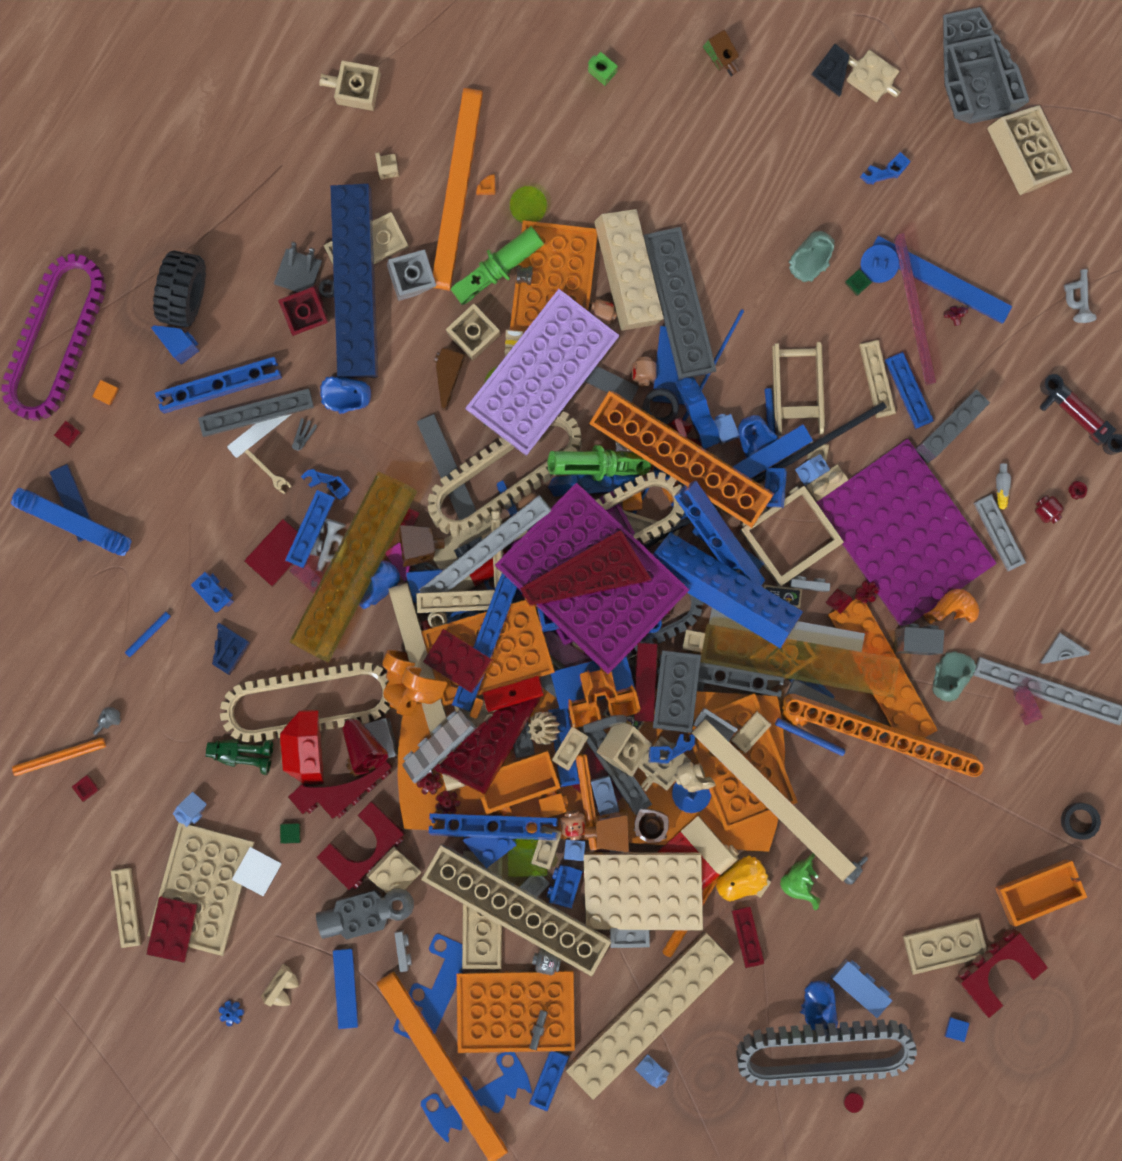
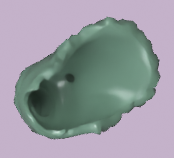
M813 231L789 260L791 274L802 282H812L814 278L820 275V272L826 271V268L830 266L829 260L834 251V239L824 231Z
M957 651L947 652L940 662L936 663L932 690L937 698L946 702L959 698L977 667L974 664L975 661L970 656L957 653Z

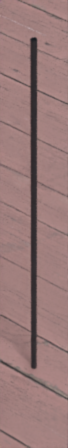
M884 402L879 403L770 468H785L883 411L887 408ZM766 470L751 479L760 483L766 479ZM688 516L683 518L675 527L671 525L669 532L665 534L663 531L660 532V537L654 540L651 537L650 542L643 546L646 549L651 547L658 541L666 538L670 532L673 534L690 524V519Z

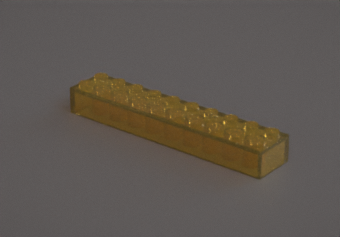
M377 472L289 643L329 663L371 582V577L376 573L418 491L399 480Z
M707 624L700 662L893 698L900 659L793 639H786L782 647L779 648L754 632Z

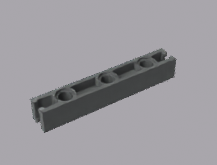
M700 662L698 682L781 697L782 692L780 689H778V692L767 690L766 686L767 680L779 681V685H783V677ZM658 667L656 674L660 673V667ZM719 670L726 674L725 680L721 682L717 681L714 677L715 673ZM757 677L764 681V685L760 689L753 686V680Z

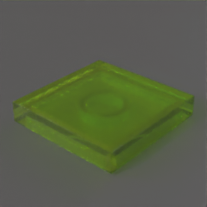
M514 839L517 845L508 851V877L547 876L546 868L531 864L538 840Z

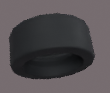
M657 388L647 394L643 401L642 409L667 425L677 416L679 402L676 395L669 389ZM665 396L671 401L672 410L668 416L659 418L651 413L649 406L653 398Z
M1081 802L1073 803L1067 806L1062 813L1061 826L1064 832L1072 838L1079 840L1090 839L1100 829V815L1092 805ZM1076 810H1085L1092 818L1091 827L1085 832H1076L1070 825V816Z

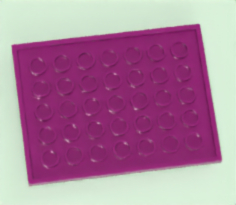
M908 439L816 502L843 540L842 546L869 584L872 581L876 583V587L879 589L877 595L899 626L913 623L923 616L924 613L933 609L947 592L963 588L997 564Z
M576 483L551 508V512L540 519L495 564V567L520 590L521 587L621 530L651 577V581L536 605L599 667L609 674L688 593L689 589Z

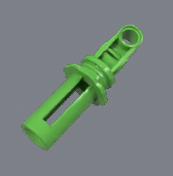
M532 226L528 227L498 252L492 253L491 250H488L489 258L484 262L481 261L479 263L480 267L463 280L457 282L451 288V291L461 305H464L491 283L497 284L498 280L502 277L510 280L511 278L508 274L510 270L544 245L543 240ZM477 277L481 278V279L479 280V281H480V284H479V285L476 284V282H477L476 278H477Z
M595 445L592 451H551L547 461L548 471L551 475H592L594 481H601L604 475L607 477L614 475H645L651 468L650 462L634 452L604 451L601 445Z

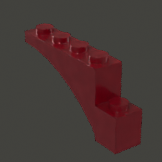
M387 761L368 775L337 786L309 787L302 784L288 798L302 814L307 812L311 814L318 808L316 804L319 803L332 819L336 817L340 819L348 812L346 808L350 804L355 806L363 799L361 795L365 791L369 793L377 786L375 784L376 781L380 778L382 780L387 778L392 773L390 769L393 766Z

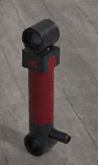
M1051 374L1042 380L1040 390L1043 394L1049 396L1039 406L1042 411H1046L1055 401L1090 434L1089 438L1098 446L1102 444L1105 453L1115 455L1122 452V435L1113 434L1116 429L1108 421L1104 422L1067 387L1061 376ZM1048 381L1055 383V389H1051L1048 386ZM1112 440L1117 442V449L1111 446Z

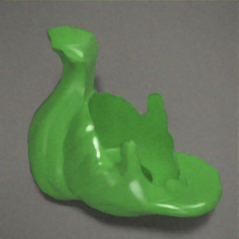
M812 853L806 859L796 862L791 867L790 872L781 878L780 885L788 896L811 902L813 909L816 911L819 909L820 899L811 893V887L814 884L811 875L815 878L819 876L811 866V864L813 865L812 860L815 857V854Z

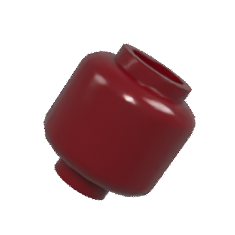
M1046 495L1035 503V513L1043 523L1052 522L1054 524L1062 518L1061 513L1064 507L1055 496L1049 497Z

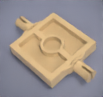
M870 50L859 61L849 56L848 64L853 67V70L847 78V82L876 103L887 92L895 98L899 96L901 91L893 87L892 84L900 71Z
M660 736L652 747L669 746L673 749L676 747V743L668 742L664 737ZM648 751L639 765V768L647 777L640 786L647 791L654 782L667 791L675 782L674 775L677 774V767L691 762V760L682 753L668 764L648 763ZM660 751V759H666L669 753L667 751Z

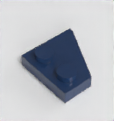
M218 623L217 640H215V654L213 655L212 665L230 675L250 645V642L221 623Z

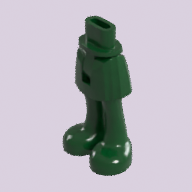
M239 739L217 740L215 743L207 742L205 756L213 758L214 761H219L235 767L237 764L256 766L260 769L262 775H268L270 772L271 758L240 755V752L272 756V739L265 740L260 745L240 743Z

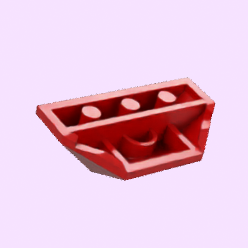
M298 711L280 732L283 771L305 785L324 784L319 711Z

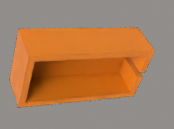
M546 751L501 767L485 796L481 797L486 814L560 789L561 787L549 752Z
M1068 859L995 888L1009 924L1015 927L1087 898L1081 881L1076 880L1079 876L1074 863Z

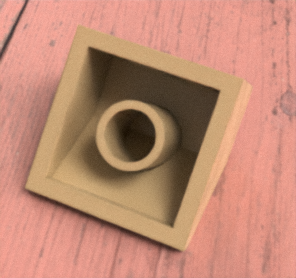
M623 723L611 727L597 753L607 762L632 777L652 743L634 726Z

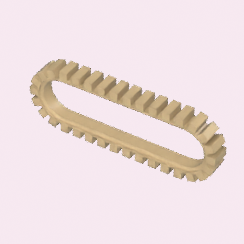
M563 411L560 417L558 415L550 426L562 427L567 431L569 442L563 451H581L582 437L580 427H578L574 418L570 419L569 414ZM502 437L499 438L500 447L496 442L489 445L490 454L486 449L479 452L481 460L475 455L470 459L471 467L465 462L460 466L461 474L456 469L450 473L451 481L447 476L440 479L442 488L435 484L432 488L433 494H429L428 511L433 523L437 528L440 527V530L445 534H448L450 531L452 536H459L460 530H463L464 536L471 534L469 528L471 526L476 531L482 528L481 519L486 524L492 519L491 511H500V514H502L501 505L507 510L512 507L511 498L515 503L522 500L521 491L526 497L531 493L530 485L535 490L541 486L540 478L545 483L549 481L551 477L547 462L463 520L448 519L441 512L444 498L515 448Z
M654 472L647 473V481H644L642 475L635 478L636 487L633 486L631 481L624 484L625 493L621 487L615 489L614 499L610 493L604 495V504L601 503L600 499L595 500L605 510H608L646 488L657 486L666 489L672 495L674 501L673 510L664 519L633 535L636 540L640 539L642 545L650 542L648 534H651L653 540L660 537L659 528H661L664 534L671 530L669 522L675 527L680 522L678 516L683 517L684 514L683 509L674 498L682 487L681 484L674 487L677 480L670 477L668 481H665L666 474L659 472L658 479H655Z
M358 662L352 663L353 671H350V666L346 664L340 666L341 673H338V667L336 666L328 668L329 675L326 674V669H318V677H315L314 671H306V679H303L302 673H294V681H291L290 675L281 676L282 683H279V677L269 678L270 685L267 684V679L257 680L258 687H256L255 681L245 682L246 689H244L242 684L233 687L236 694L228 691L224 696L230 702L222 701L220 709L227 710V713H221L220 718L221 721H229L223 727L227 732L234 729L231 736L235 739H240L242 736V741L252 742V736L254 735V741L261 742L264 741L263 734L265 733L266 740L276 739L275 732H278V738H280V732L286 725L247 730L236 722L234 708L243 696L363 674L375 677L381 683L384 692L389 680L386 678V674L381 676L385 670L377 665L373 671L374 664L365 662L364 669H362L361 663ZM382 694L380 703L373 709L319 719L320 731H324L323 723L326 725V730L335 729L334 721H337L338 728L344 726L346 719L353 718L356 720L358 717H361L362 724L370 723V715L373 716L374 720H378L383 717L380 710L387 714L391 707L386 704L387 701Z

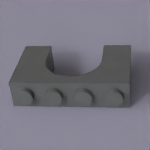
M976 389L915 450L926 463H929L990 402Z

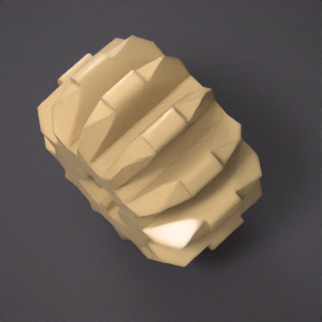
M550 712L535 713V716L530 717L531 723L528 724L530 726L528 733L532 734L531 740L538 744H550L553 740L557 739L556 734L560 732L558 730L560 723L556 722V716Z

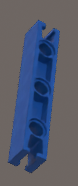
M271 357L155 392L156 398L160 402H164L163 398L171 396L174 400L173 403L165 406L162 403L158 404L159 409L165 414L281 379L282 375L279 370L266 375L264 369L272 365L278 366V362L275 357ZM255 370H259V377L255 379L251 378L252 372ZM218 381H222L223 387L216 390L215 384ZM186 392V398L183 401H179V394Z
M697 481L691 482L688 488L686 485L682 486L674 498L719 562L762 586L765 579Z
M431 813L429 817L432 823H436V820L445 821L444 829H433V826H429L428 833L431 836L557 840V832H552V834L542 833V825L553 824V826H558L557 818ZM453 821H459V827L456 830L450 829V824ZM491 823H498V829L496 831H489V825ZM536 824L538 827L537 831L529 833L527 830L528 826Z

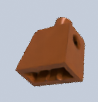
M627 811L597 816L596 826L585 827V838H597V848L629 852Z

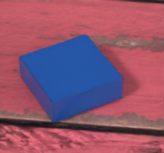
M949 1017L944 1036L965 1042L969 1022Z

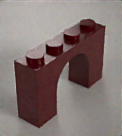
M371 801L357 815L374 832L376 837V849L369 859L365 861L351 860L332 842L316 857L348 890L352 887L356 890L364 882L361 878L371 871L375 864L389 852L394 845L397 848L405 840L402 837L405 832L374 801Z
M1014 928L1005 932L1002 936L1003 938L997 943L991 944L984 954L977 956L970 966L960 970L958 976L955 977L968 996L988 1018L1004 1006L988 984L989 972L997 962L1006 959L1016 961L1024 973L1033 981L1048 969L1022 934Z

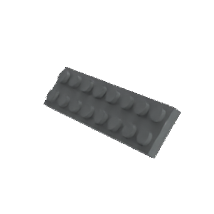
M681 227L643 235L678 380L716 372Z

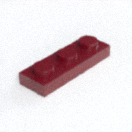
M747 906L731 910L745 968L764 964L751 907Z

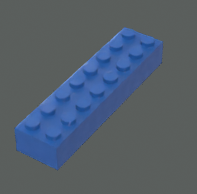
M671 532L653 554L689 589L688 593L779 648L782 647L803 613L794 605L774 595Z

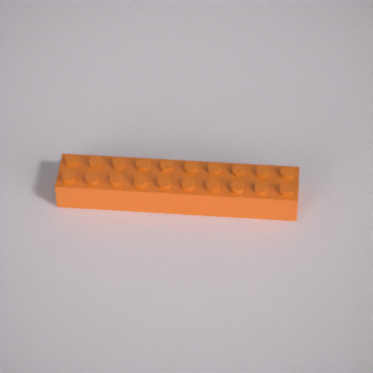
M614 391L608 392L589 423L687 487L691 482L697 481L712 503L751 528L755 525L774 495L773 492Z

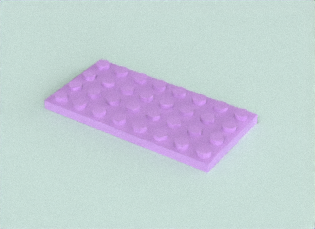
M558 289L465 409L527 456L615 343L619 335Z

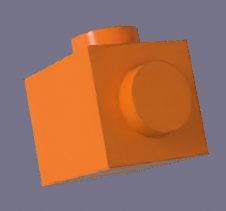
M556 790L546 793V797L539 799L544 818L567 812L566 808L569 807L567 797L557 793Z

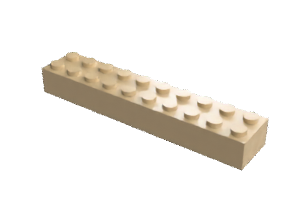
M442 843L422 876V881L590 976H593L611 944L610 938L586 926L584 923Z
M704 931L566 1066V1072L594 1100L734 962L732 958Z

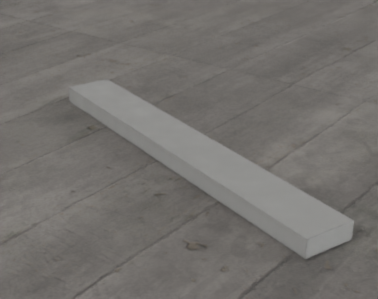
M540 495L421 587L419 591L421 593L450 591L551 512L550 507Z
M714 608L711 609L709 625L754 633ZM798 621L787 639L862 653L865 633Z
M978 657L977 667L973 676L1116 725H1121V705Z

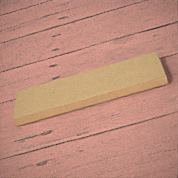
M463 851L465 857L485 867L472 851ZM502 857L487 868L501 877ZM463 904L462 969H501L502 925Z

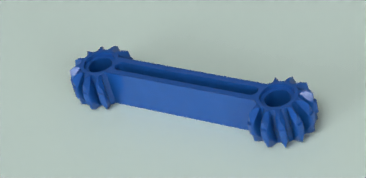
M17 488L12 496L11 504L15 508L94 543L107 551L125 556L131 547L132 540L126 535L107 528L36 493L23 488Z

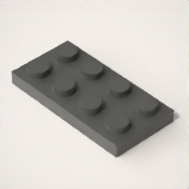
M662 651L653 723L654 729L692 733L701 655Z

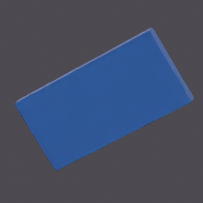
M660 326L656 380L654 381L653 390L657 388L669 389L678 398L679 405H685L675 384L679 380L666 327ZM656 396L652 399V402L671 404V401L665 396Z
M626 656L611 671L616 691L628 688L631 685L634 687ZM594 661L556 670L555 673L551 674L560 710L568 708L569 699L578 700L584 698L580 674L587 672V670L589 672L599 671L600 667ZM599 696L597 700L605 699L606 696Z

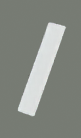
M290 415L256 423L228 445V449L236 458L239 457Z

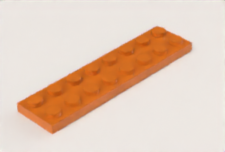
M855 599L841 614L836 611L828 614L835 628L865 633L862 653L848 652L889 725L923 738L938 731L867 604H863L860 600ZM904 738L899 740L900 744L905 742Z

